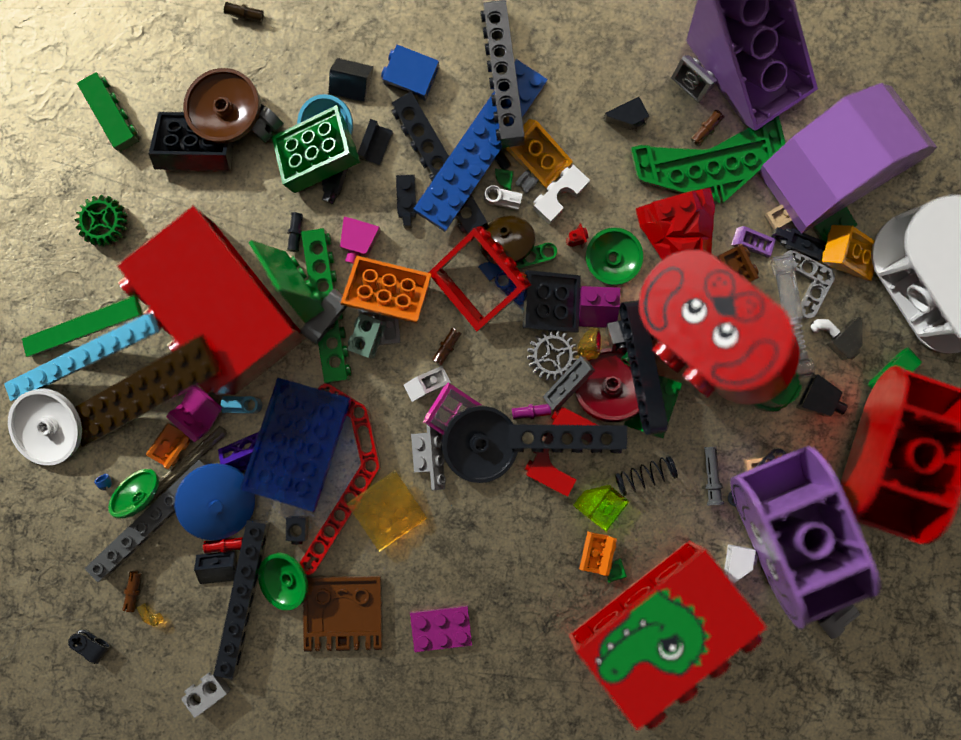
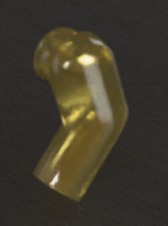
M145 603L136 607L144 623L158 626L159 623L163 622L162 614H151Z

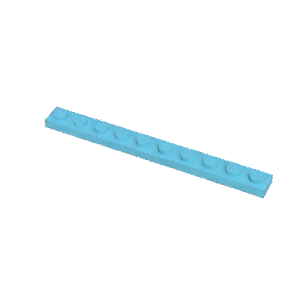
M154 313L141 316L4 383L10 401H15L26 392L48 386L159 333L160 330Z

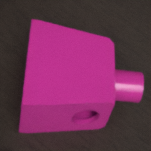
M344 216L340 247L342 250L348 251L345 262L354 264L356 256H369L381 232L379 226Z

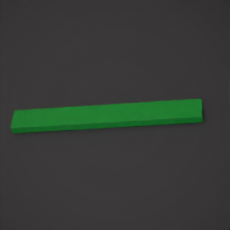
M139 296L129 297L22 338L25 356H35L143 316Z

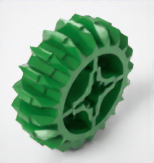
M100 195L99 198L92 196V202L85 199L87 205L81 204L80 208H82V211H76V214L80 216L74 219L75 222L80 223L76 226V229L81 230L79 235L84 237V241L91 242V245L96 246L98 244V246L104 247L106 244L111 246L112 241L118 242V236L124 237L121 233L122 230L127 231L124 224L129 222L123 218L128 215L126 212H122L125 208L119 205V201L113 200L110 196L106 198L103 195ZM106 207L105 209H102V210H101L100 212H98V213H95V212H94L95 210H97V209H99V208ZM113 216L115 217L114 225L112 224ZM90 217H91L92 223H91V225L89 226V220H90ZM97 217L101 218L107 226L101 223ZM105 229L110 230V231L107 232L106 234L97 235L98 233H101V232H102L103 230H105Z

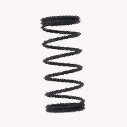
M666 455V460L661 457L659 460L660 469L654 461H651L650 472L645 465L641 464V477L634 468H631V480L624 471H621V474L615 473L622 496H627L622 473L625 474L633 491L636 493L632 469L639 477L644 489L646 487L642 475V466L648 472L654 486L656 485L652 473V462L665 482L661 459L667 464L674 479L678 478V472L672 457Z

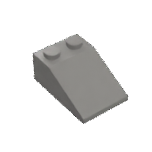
M690 55L681 58L671 77L698 103L717 82L715 75L711 71H706L701 66L700 61L692 58Z

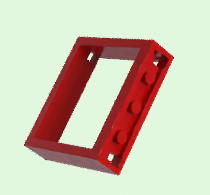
M482 226L474 228L428 272L435 283L476 331L484 328L531 286L526 279L527 275L518 270L515 261L507 257L503 252V247L498 242H495L491 238V233L487 232ZM474 238L480 242L517 286L510 295L485 317L481 315L443 269Z

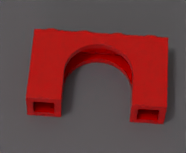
M564 407L554 411L551 417L553 419L551 425H597ZM550 433L543 435L545 437L543 440L545 444H550L553 441V436ZM586 433L582 436V440L591 443L592 437ZM544 449V452H533L536 455L533 461L529 459L524 469L527 471L526 475L568 497L576 479L553 466L549 458V449Z

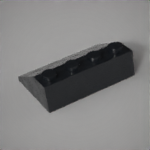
M158 112L148 154L154 170L230 171L233 158V142L215 144L201 139L187 124L184 112Z

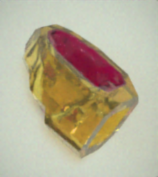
M590 328L578 343L579 356H583L587 360L596 359L601 352V333L599 328Z

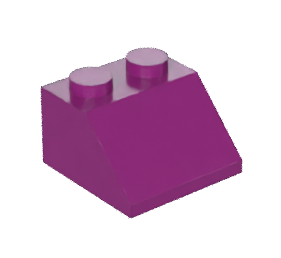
M581 286L579 327L606 328L607 323L618 321L620 288Z

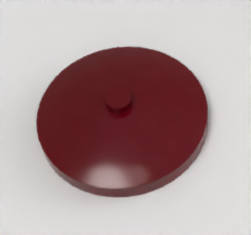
M605 348L595 351L586 357L595 371L577 389L575 396L581 408L595 419L617 423L629 420L639 414L631 368L621 361V357L626 354L627 350L612 352L611 348Z

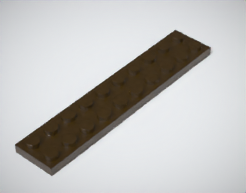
M197 336L76 406L75 409L78 412L82 425L81 446L84 447L221 373L205 336Z

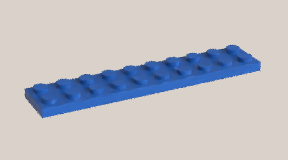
M516 59L514 63L523 118L548 79ZM491 96L413 208L415 213L444 232L453 222L502 149L501 141H497L496 129H499V123L495 124L493 112H497V108L492 106Z

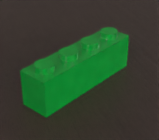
M95 72L77 82L79 89L114 149L121 153L140 142L136 136L138 131L133 124L130 125L127 121L129 116L124 108L121 109L118 103L120 100L114 92L111 93L108 88L111 85L105 76L101 77Z

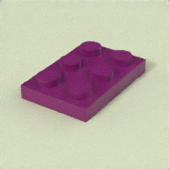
M468 605L410 612L414 652L472 646Z

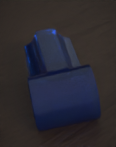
M505 272L497 274L494 279L495 287L506 296L510 295L517 288ZM506 277L508 285L500 286L498 278ZM524 292L513 301L518 306L524 302Z

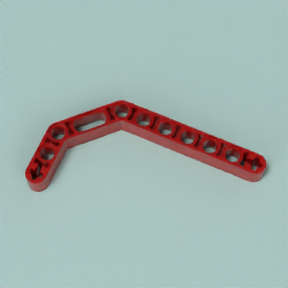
M327 383L318 387L317 395L321 400L351 418L361 466L300 561V565L306 575L314 573L319 568L381 468L368 408L335 386ZM330 388L329 392L337 396L335 398L327 395L324 397L325 393L323 390ZM342 397L348 400V405L345 408L339 406V400ZM359 407L364 409V416L362 418L355 416V410ZM362 426H366L370 434L372 450L368 453L363 450L360 440L359 429ZM370 460L376 463L374 471L367 469V462ZM358 477H363L366 480L364 487L357 485L356 480ZM348 493L355 496L354 504L347 502L346 496ZM338 510H342L345 513L344 520L337 519L336 512ZM327 527H332L335 530L333 537L326 534ZM317 543H321L324 546L323 553L316 551L315 546ZM312 557H316L311 564L313 567L308 569L306 562L310 561Z

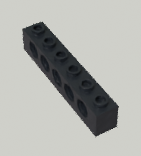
M508 424V448H512V452H524V448H532V452H544V449H551V452L563 453V449H571V453H583V449H591V453H602V449H610V453H622V449H627V426ZM525 433L533 435L532 443L525 444L522 438ZM545 433H550L553 436V441L550 444H545L542 440ZM565 433H569L572 436V442L567 445L562 441V436ZM586 433L592 437V441L588 445L582 442V436ZM606 433L611 436V442L608 445H604L601 441L602 436Z

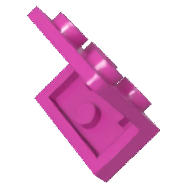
M195 386L188 390L180 405L168 412L166 418L192 441L196 442L210 431L222 408L202 389Z

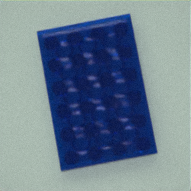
M277 377L240 490L315 512L351 399Z

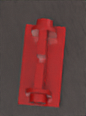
M580 223L576 230L569 233L566 239L567 245L569 247L580 245L581 249L584 248L587 239H589L587 229L583 228Z

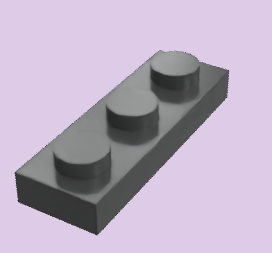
M580 356L548 390L543 398L552 410L558 411L592 375L595 369L585 357Z

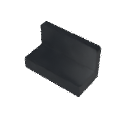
M370 119L358 150L359 159L381 166L393 131L379 126L378 121Z
M227 551L226 553L218 552L196 555L194 572L199 584L234 581L236 553L235 551Z

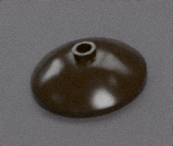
M499 217L484 227L487 232L491 233V238L503 247V252L507 257L512 258L515 263L525 259L534 248V229L528 221L521 217ZM478 241L483 257L487 261L498 265Z

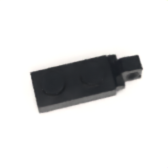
M348 169L322 181L323 201L334 204L336 195L340 194Z
M396 175L398 218H403L404 228H412L411 217H416V213L413 211V208L416 206L415 175Z
M777 227L771 236L785 248L798 251L818 262L822 259L827 244L806 233L801 234L799 230L794 228L783 230Z

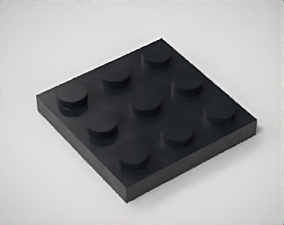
M533 270L525 271L526 279L531 286L524 291L523 329L559 330L560 332L578 333L581 275Z

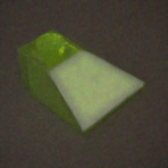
M605 485L585 490L573 506L607 532L630 501L611 485Z

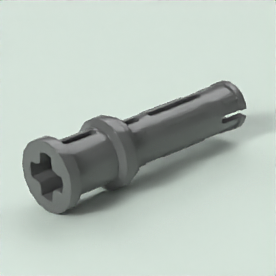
M704 447L708 484L705 486L708 490L709 501L707 505H724L721 493L723 485L719 479L717 447Z

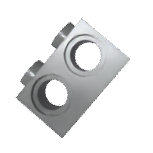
M209 672L200 679L202 683L198 686L193 684L184 691L186 695L181 700L194 718L231 690L222 677L213 676ZM209 683H214L217 687V690H211L209 687ZM193 696H200L201 702H196Z

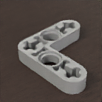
M789 250L783 254L781 258L782 264L786 268L812 281L798 307L799 316L803 319H810L817 314L835 279V274L830 268L802 253ZM793 255V256H794L793 259H794L795 261L799 262V261H801V259H802L803 261L799 264V266H798V268H797L796 266L798 265V263H796V262L789 263V258H787V256L789 257V256ZM805 263L812 265L813 270L811 273L804 271L803 266ZM816 272L820 274L827 273V278H829V280L827 279L823 281V276L817 274L814 277L813 275ZM814 288L819 289L821 292L819 299L812 296L811 292ZM811 302H814L809 308L812 312L805 314L806 310L803 308L808 307Z

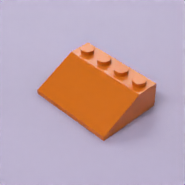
M356 256L340 305L417 323L426 302L431 274Z

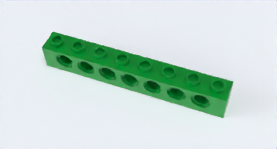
M324 228L302 231L308 279L315 288L313 293L317 292L321 299L324 300L335 289L334 282H337V274L335 270H332L331 264L334 263L333 252L329 251V244H332L331 236ZM317 246H323V251L320 254H315L314 249ZM325 264L326 270L323 273H318L317 267ZM323 283L329 284V289L326 292L320 291V286ZM343 313L335 322L334 328L329 330L318 343L324 383L327 384L348 381L349 376L352 375L351 366L346 361V357H349L347 345L344 346L343 338H346L344 326L341 327L340 319H343ZM331 339H337L338 345L334 349H330L328 345ZM335 357H339L341 361L337 368H333L331 365V361Z

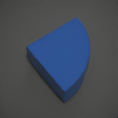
M485 262L478 266L489 282L503 271L499 265L491 262Z

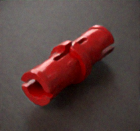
M243 537L204 541L203 551L207 554L241 550Z

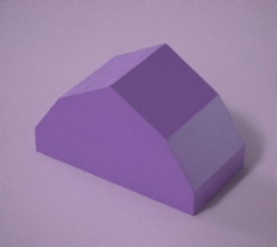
M880 83L845 96L783 145L762 165L759 175L780 205H783V209L787 211L792 222L802 234L924 160L934 152L937 146L893 87Z

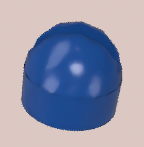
M103 474L94 481L100 490L105 491L106 487L110 488L112 486V480L108 474Z

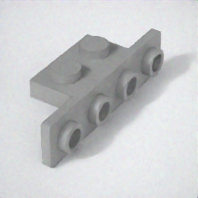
M437 413L435 417L441 420L439 413ZM426 424L427 433L411 434L414 472H430L432 491L445 489L446 483L443 466L442 437L440 432Z

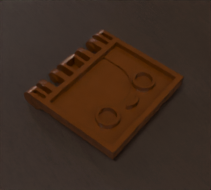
M381 576L307 577L308 592L303 602L304 652L313 651V637H315V651H320L321 637H327L326 648L328 651H332L334 636H336V651H350V636H354V651H359V636H366V650H371V636L374 637V650H382Z

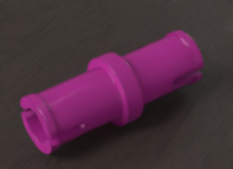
M529 404L527 407L512 408L513 420L550 416L551 408L548 404L535 406Z

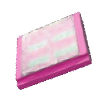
M447 383L428 411L423 422L443 434L449 421L458 412L468 407L482 404L450 383Z

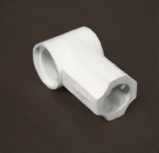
M491 185L486 189L484 201L487 205H497L519 210L522 199L521 193L500 189L495 185ZM495 192L498 198L492 200L488 197V193Z

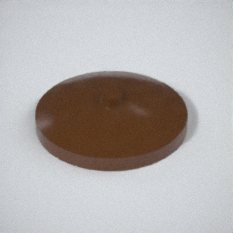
M217 68L200 75L188 88L183 103L184 116L192 131L201 139L215 144L231 143L248 134L256 124L261 108L259 93L252 81L243 73L230 68Z

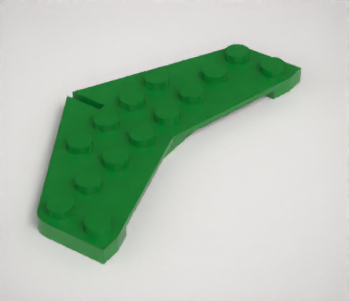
M778 115L756 131L749 127L710 149L662 148L638 145L631 147L630 151L636 176L640 182L680 194L711 188L714 203L720 204L717 187H719L722 203H724L760 171L762 165L785 145V138Z

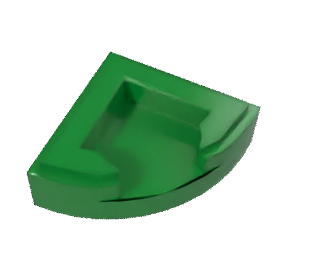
M495 168V177L498 184L502 188L511 191L514 171Z
M621 558L612 562V568L609 576H607L608 583L627 577Z

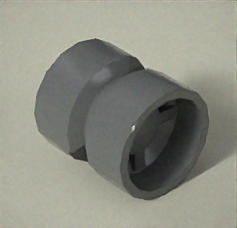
M265 106L260 111L259 118L251 130L266 143L273 136L272 132H277L284 123Z

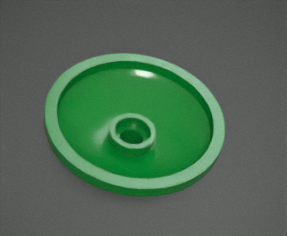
M607 228L598 232L589 242L585 256L586 264L590 273L600 282L608 285H621L632 280L640 271L643 264V249L639 240L631 232L622 228ZM612 255L615 256L616 261H610L609 257Z
M142 469L127 477L112 494L108 504L109 513L116 519H126L143 511L151 503L158 490V475L151 469Z
M274 553L262 561L259 567L258 581L267 601L281 610H293L299 607L306 599L308 592L307 577L299 562L284 553Z

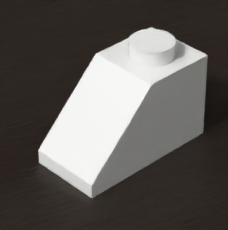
M440 366L405 383L404 387L413 402L451 382L443 366Z
M728 544L724 573L733 584L753 570V566L757 563L756 550Z

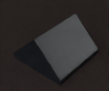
M336 58L330 68L328 95L365 103L374 67Z

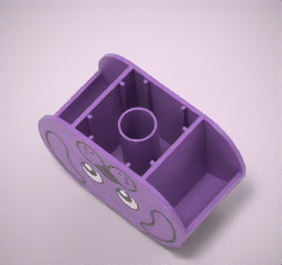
M805 446L731 478V491L737 510L756 550L767 580L781 607L798 628L802 629L810 622L866 598L879 596L881 591L880 580L872 558L833 471L815 449Z

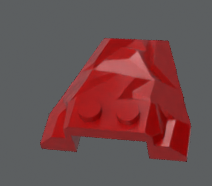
M711 188L682 193L636 208L640 228L662 261L673 254L688 250L703 251L712 255L715 204Z

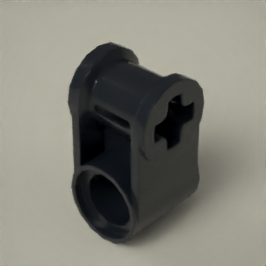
M86 629L79 630L68 640V645L72 650L93 664H99L110 647L105 640L98 638Z

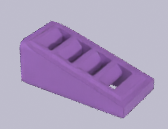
M742 226L736 229L732 245L736 247L742 244L750 252L771 257L776 239ZM766 241V242H767L766 248H765V250H763V245H764V242Z

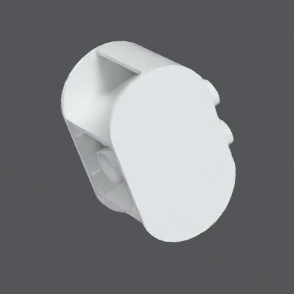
M951 195L928 202L890 219L877 233L871 252L872 265L876 274L920 342L933 351L948 354L961 352V195Z

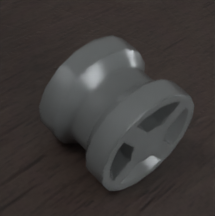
M526 170L515 184L521 186L523 192L527 194L535 187L539 179L533 177L531 172Z

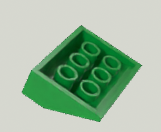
M338 105L272 136L282 184L294 194L360 163L355 143Z
M253 240L248 242L277 291L304 323L324 310L320 304L323 300L317 292L313 293L314 286L309 279L305 280L307 275L301 267L297 268L300 264L294 256L290 258L286 251Z

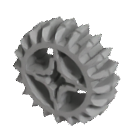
M559 330L556 331L555 335H553V331H548L549 336H546V333L542 331V339L536 335L535 340L537 343L534 341L530 342L534 349H527V352L533 353V355L527 356V359H533L534 361L529 364V367L534 365L537 367L533 370V373H536L538 370L541 371L538 376L539 378L546 374V381H549L550 375H553V381H557V375L561 378L563 372H566L573 365L571 363L577 360V358H573V355L579 354L578 351H572L577 345L573 344L570 346L569 344L573 338L570 337L568 340H565L564 338L567 336V333L560 337ZM549 340L559 341L565 347L556 349ZM544 342L546 354L537 359L538 348ZM550 350H553V353H558L561 351V353H559L555 357L556 360H552V358L551 360L549 358H544H546L550 354ZM568 352V361L561 368L559 358ZM550 362L556 371L546 370L540 364Z

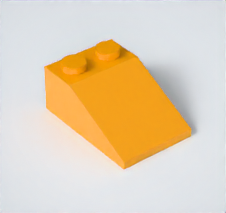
M529 119L523 125L525 145L507 147L505 149L526 170H529L533 177H537L539 182L547 189L573 161L538 121Z
M832 225L828 234L826 248L823 252L822 262L831 268L871 281L874 273L871 252L875 240L853 226Z

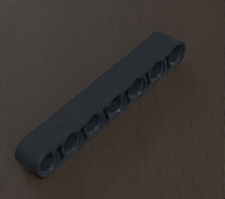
M639 300L622 302L619 310L642 429L646 435L664 433L668 429V422L654 351L652 350L651 335L642 321Z

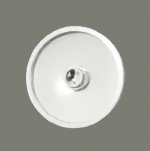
M35 389L19 396L10 408L8 430L11 440L17 450L28 460L40 465H55L70 458L78 449L82 438L81 420L73 404L62 394L50 389Z

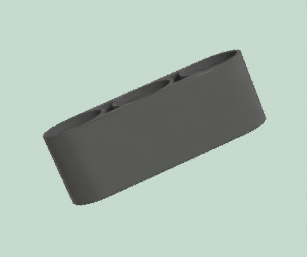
M333 289L321 303L324 310L307 321L302 327L300 333L315 345L322 340L347 308V306L340 305L343 294Z

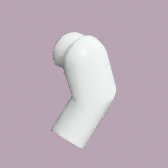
M817 319L811 325L813 332L818 333L820 330H826L833 338L840 333V330L828 319Z

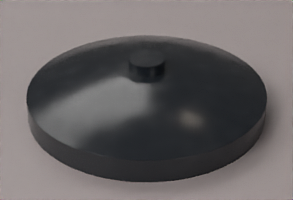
M484 405L471 406L458 412L447 424L442 437V453L449 468L460 478L473 483L490 482L504 475L513 465L518 453L512 452V448H508V424H513L510 418L498 409Z

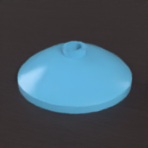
M326 94L316 95L307 100L299 111L297 124L338 105L351 135L353 131V118L349 108L342 100L335 96Z

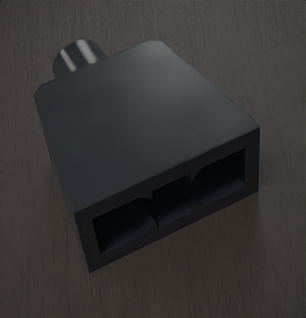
M816 374L811 375L796 408L821 416L831 417L834 411L843 415L848 405L839 401L843 394L840 389Z

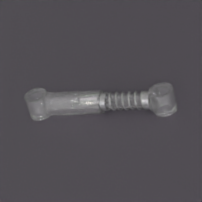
M793 254L772 257V270L777 280L781 308L785 310L791 320L793 331L800 347V361L796 372L800 376L799 379L815 376L813 360L808 358L807 351L805 350L806 346L804 343L806 341L803 340L804 335H802L803 330H801L803 325H800L803 313L795 274V257Z

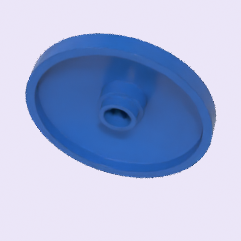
M208 464L193 470L182 480L175 494V512L182 527L191 535L204 540H221L236 534L244 528L247 520L253 514L255 495L250 481L238 469L226 464Z

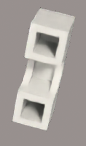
M575 165L570 169L566 167L560 174L561 178L557 182L554 180L547 187L548 192L544 196L540 194L534 201L533 210L549 225L564 209L558 202L557 195L561 192H569L576 198L590 182V179Z

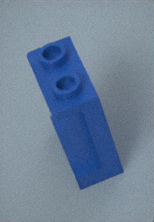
M396 44L395 49H392L389 53V64L383 68L381 74L384 85H394L417 94L419 99L426 101L440 67L439 61Z

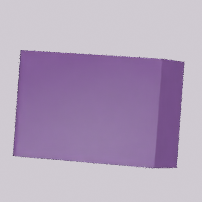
M697 0L686 40L687 44L705 70L711 71L715 75L717 87L743 124L756 131L818 89L795 0Z

